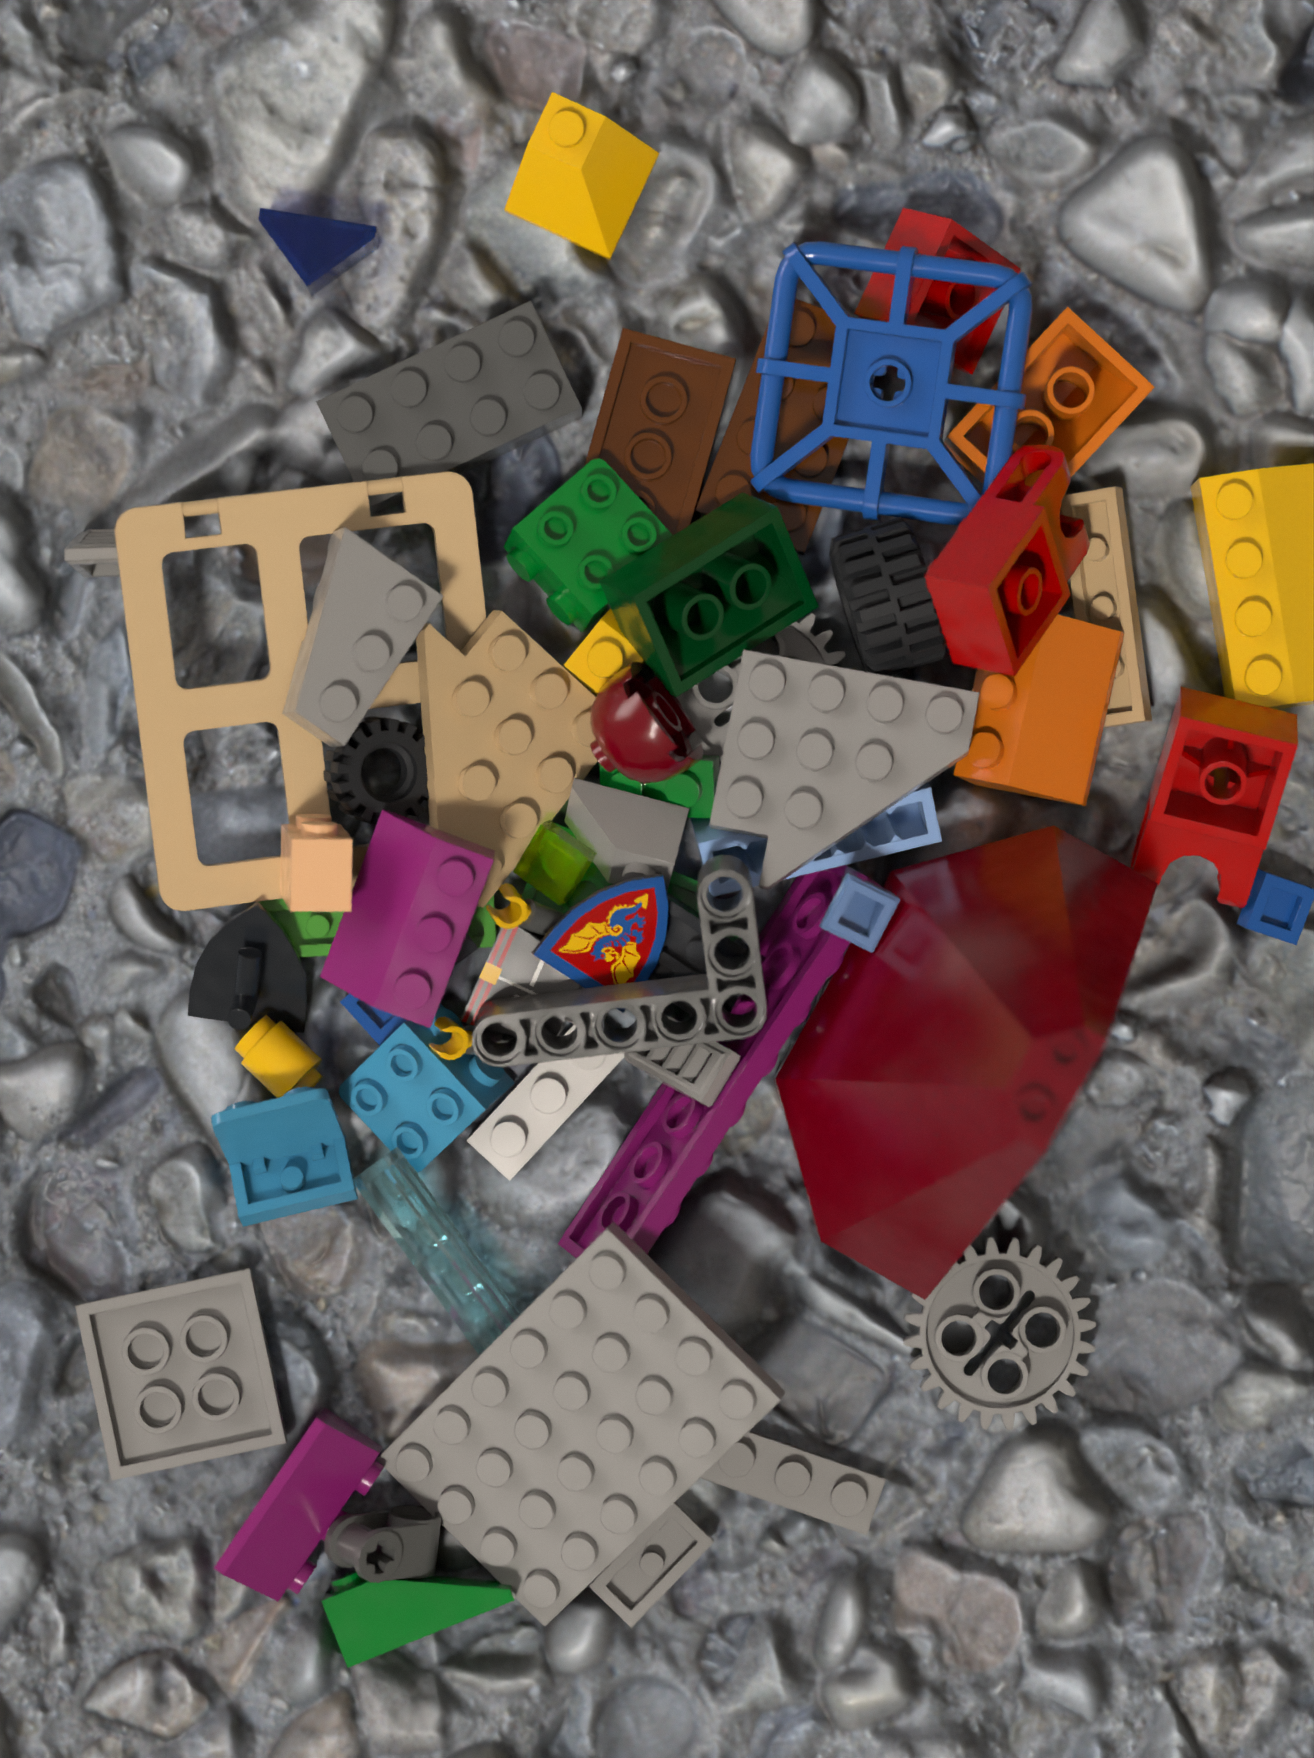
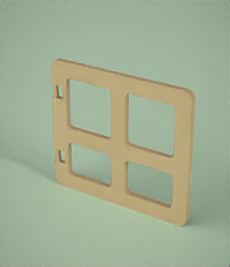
M444 471L130 508L118 517L114 534L158 888L163 901L170 908L178 911H189L282 898L280 895L281 855L215 864H204L199 861L184 750V738L189 732L261 722L273 723L278 731L288 823L296 824V815L299 814L330 815L327 781H324L323 774L325 764L322 741L282 714L301 643L305 639L308 628L299 545L304 538L333 534L334 531L344 527L350 531L427 523L432 527L434 533L440 594L443 595L441 604L445 638L461 651L485 621L486 610L473 493L469 482L463 476L455 472ZM402 492L404 512L370 516L368 496ZM218 513L221 534L186 538L183 517ZM240 544L252 545L257 555L270 664L269 673L266 677L258 680L183 688L177 684L175 677L162 560L167 554L172 552ZM418 660L400 662L369 709L421 703ZM369 844L352 846V889Z

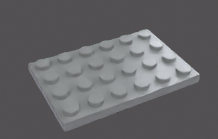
M613 1221L376 1460L385 1466L384 1468L433 1517L435 1512H439L441 1524L501 1584L511 1585L515 1598L545 1627L779 1403L786 1391Z

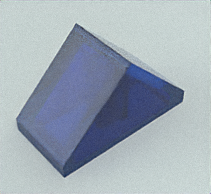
M260 208L258 220L263 231L311 296L379 248L380 234L377 226Z

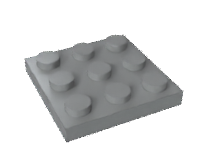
M252 1267L75 1306L111 1481L288 1442Z

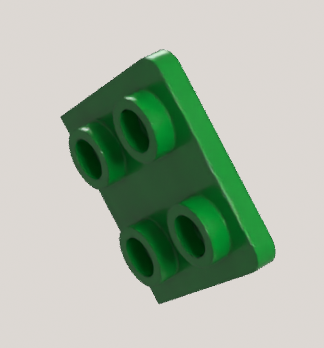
M593 459L512 529L503 547L508 552L506 558L512 569L523 580L527 582L534 580L549 596L546 598V602L553 614L566 625L573 623L583 633L600 618L608 605L607 598L599 581L673 535L607 462L602 459Z

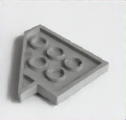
M743 650L711 813L710 828L767 838L759 888L771 889L967 756L979 692Z

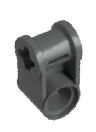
M399 1505L389 1510L346 1514L334 1521L327 1531L324 1542L325 1553L328 1559L336 1565L346 1568L354 1567L359 1576L373 1583L403 1578L420 1579L432 1577L436 1573L441 1516L439 1512L435 1511L433 1517L423 1506Z

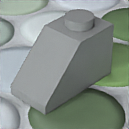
M574 778L564 822L608 883L616 884L630 878L662 874L667 893L689 808Z

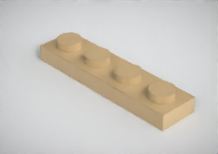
M1114 486L1064 495L1061 503V514L1082 518L1090 541L1086 556L1070 577L1075 619L1124 633L1104 728L1152 721L1123 489Z

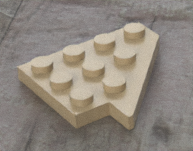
M493 610L461 651L429 623L424 625L416 637L423 735L425 736L424 753L426 755L428 777L427 789L429 791V826L495 850L494 861L477 907L481 908L485 907L569 799L574 778L584 780L598 762L590 747V743L596 740L590 725L591 708L596 697L500 610Z

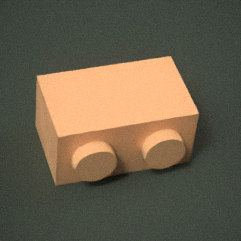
M299 814L296 815V824H281L280 895L290 911L351 912L353 839L341 824L332 822L331 815Z

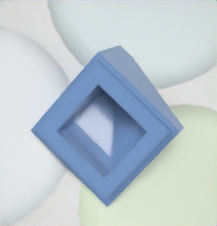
M846 873L819 926L873 953L900 899L885 888Z

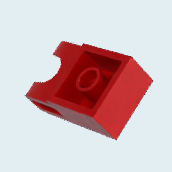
M1026 445L1012 454L968 516L960 522L956 533L939 557L934 559L929 566L928 572L925 575L927 588L931 594L942 628V634L945 637L954 664L1016 676L1071 595L1067 582L1086 556L1090 541L1082 518L1060 515L1062 499L1070 484L1071 476L1064 452L1057 447L1050 445ZM1044 469L1032 487L1025 484V480L1030 474Z
M1181 687L1134 844L1130 868L1159 885L1162 876L1171 862L1183 856H1201L1212 862L1218 870L1217 879L1220 889L1217 897L1218 903L1244 908L1254 883L1263 850H1266L1298 747L1297 714Z

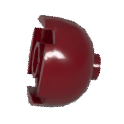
M632 662L613 675L600 688L592 704L590 725L596 740L590 743V747L597 761L608 772L617 769L627 778L641 783L667 781L682 774L702 760L704 752L702 744L692 750L687 736L696 729L679 700L670 695L656 676L647 682L642 676L637 674L646 666L640 662Z

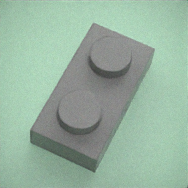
M674 1502L589 1584V1587L632 1628L714 1543V1539Z

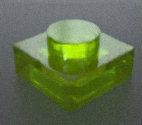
M548 820L539 826L513 872L555 903L562 905L569 901L597 853L554 822Z

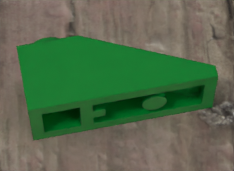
M354 1570L331 1580L330 1583L333 1591L325 1593L321 1602L346 1665L349 1668L515 1600V1593L511 1585L501 1584L499 1581L432 1576L420 1579L403 1578L373 1583L363 1579Z

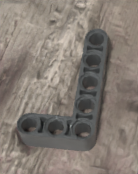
M718 855L705 862L698 873V906L707 974L498 998L489 1001L480 1008L475 1018L472 1038L475 1054L482 1062L488 1065L507 1067L742 1039L754 1035L762 1028L766 1020L767 1006L752 879L748 867L742 860L732 855ZM720 877L733 878L741 885L739 893L727 900L714 897L709 892L708 887L711 882ZM729 935L739 936L749 945L747 950L737 957H726L720 954L715 946L719 940ZM739 993L750 996L756 1004L748 1013L738 1015L728 1012L723 1003L729 996ZM685 1001L691 1004L696 1012L689 1020L677 1022L669 1019L663 1010L671 1002ZM625 1008L632 1012L636 1020L627 1028L617 1029L609 1026L603 1017L611 1009ZM564 1015L575 1023L576 1028L568 1035L556 1036L545 1028L544 1022L552 1016ZM503 1022L515 1030L516 1037L505 1043H497L489 1039L484 1029L492 1023Z

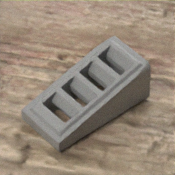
M90 529L79 533L65 548V561L85 578L119 577L114 529Z
M717 1042L624 1053L625 1060L653 1079L709 1108L716 1100L741 1057Z

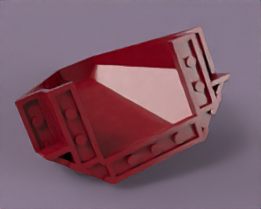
M1055 825L895 869L887 874L881 886L896 895L900 902L876 948L872 953L853 943L849 944L844 952L840 967L829 977L773 1077L815 1229L819 1234L821 1242L920 1298L927 1299L1046 1152L1108 1041L1158 883Z

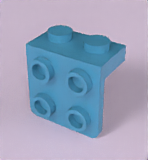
M441 1003L431 1028L406 1020L339 1087V1095L342 1100L409 1171L414 1173L422 1171L475 1119L515 1083L506 1074L503 1067L488 1065L482 1062L477 1055L464 1053L455 1060H446L429 1047L430 1043L442 1045L451 1038L452 1032L441 1031L434 1025L439 1017H448L463 1028L462 1022L457 1015L446 1009Z
M299 1087L289 1090L282 1097L259 1103L253 1101L236 1102L229 1105L224 1111L212 1115V1128L229 1164L238 1217L243 1227L358 1199L346 1136L326 1089Z

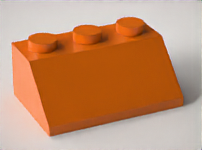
M1067 307L1027 349L1021 394H1026L1025 408L1018 409L1012 454L1026 445H1050L1057 447L1064 452L1070 476L1072 477L1155 387ZM998 382L991 388V390H997ZM977 403L946 436L944 443L957 461L983 484L995 406ZM1044 469L1030 474L1026 478L1025 484L1032 487Z
M1057 614L1016 676L977 668L972 691L979 692V699L969 753L956 763L953 775L978 786L1086 806L1124 633Z

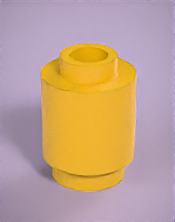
M267 1015L260 1019L234 1048L244 1058L241 1064L276 1098L282 1097L286 1092L295 1088H314L323 1077L316 1070L322 1059L282 1021L276 1024Z

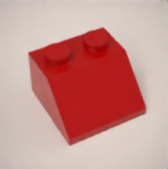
M907 208L902 209L884 248L900 251L902 245L917 247L918 254L999 264L1013 269L1017 274L1021 271V268L953 219ZM873 272L854 314L861 319L889 322L895 275ZM915 278L907 325L945 330L997 289ZM1003 308L957 342L954 368L973 375Z

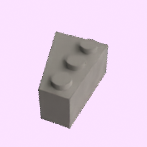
M345 527L334 531L330 536L326 562L320 584L316 588L312 605H314L305 639L301 643L282 713L330 747L346 745L443 598V595Z

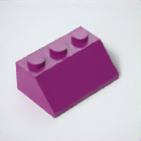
M382 809L352 889L351 912L343 913L320 977L374 1008L431 1028L492 867L495 850Z
M324 1408L304 1434L216 1563L214 1569L222 1575L276 1601L281 1599L287 1588L298 1595L317 1567V1564L309 1560L308 1557L321 1539L325 1541L327 1531L332 1523L340 1516L348 1514L342 1508L353 1491L356 1490L365 1496L385 1467L375 1460L383 1447L327 1408Z

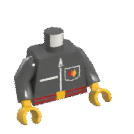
M504 883L498 888L502 895L511 903L506 908L499 910L491 905L486 906L488 913L501 929L460 1019L468 1025L461 1028L452 1019L439 1017L434 1025L441 1031L452 1032V1035L445 1044L437 1045L430 1043L429 1047L446 1060H455L464 1053L476 1055L472 1045L475 1018L480 1008L489 1001L498 998L582 989L581 985L532 954V951L550 928L564 915L562 912L531 899L523 900L516 888L511 884ZM608 1011V1012L604 1015L603 1018H604L605 1021H606L607 1016H608V1014H609L610 1011ZM555 1015L548 1018L544 1022V1026L550 1033L560 1036L567 1021L574 1025L575 1023L564 1015ZM503 1022L492 1023L484 1029L489 1039L497 1043H505L516 1037L515 1030Z

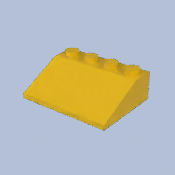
M1314 463L1260 468L1199 478L1190 488L1224 696L1277 710L1314 704Z

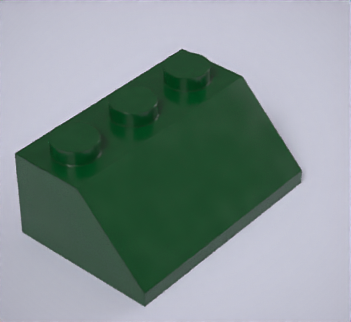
M744 492L599 581L621 632L670 695L678 697L741 657L743 650H752L819 607L778 506Z

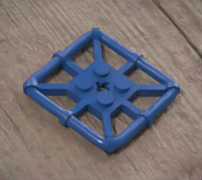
M825 241L805 242L801 245L793 242L782 251L785 257L780 261L774 280L764 359L758 358L756 373H761V381L750 453L751 472L754 476L750 481L759 494L765 491L769 496L785 502L862 512L863 519L878 521L880 516L883 515L958 526L968 516L1012 455L1018 409H1024L1026 394H1021L1033 312L1032 294L1029 288L1033 283L1025 272L1017 274L1013 269L994 263L918 254L917 247L902 245L900 251ZM814 265L895 275L889 322L851 317L817 272ZM799 277L836 325L830 368L787 362ZM915 278L997 289L945 330L907 325ZM1009 304L997 390L951 384L957 342L1005 305ZM888 366L897 367V376L905 380L904 391L895 392L892 401L883 400V390L874 387L875 376H884ZM790 377L827 382L822 425L773 461L784 378ZM949 399L995 406L982 491L977 488L943 442ZM833 437L872 442L865 489L784 477ZM890 444L927 449L966 503L884 492Z

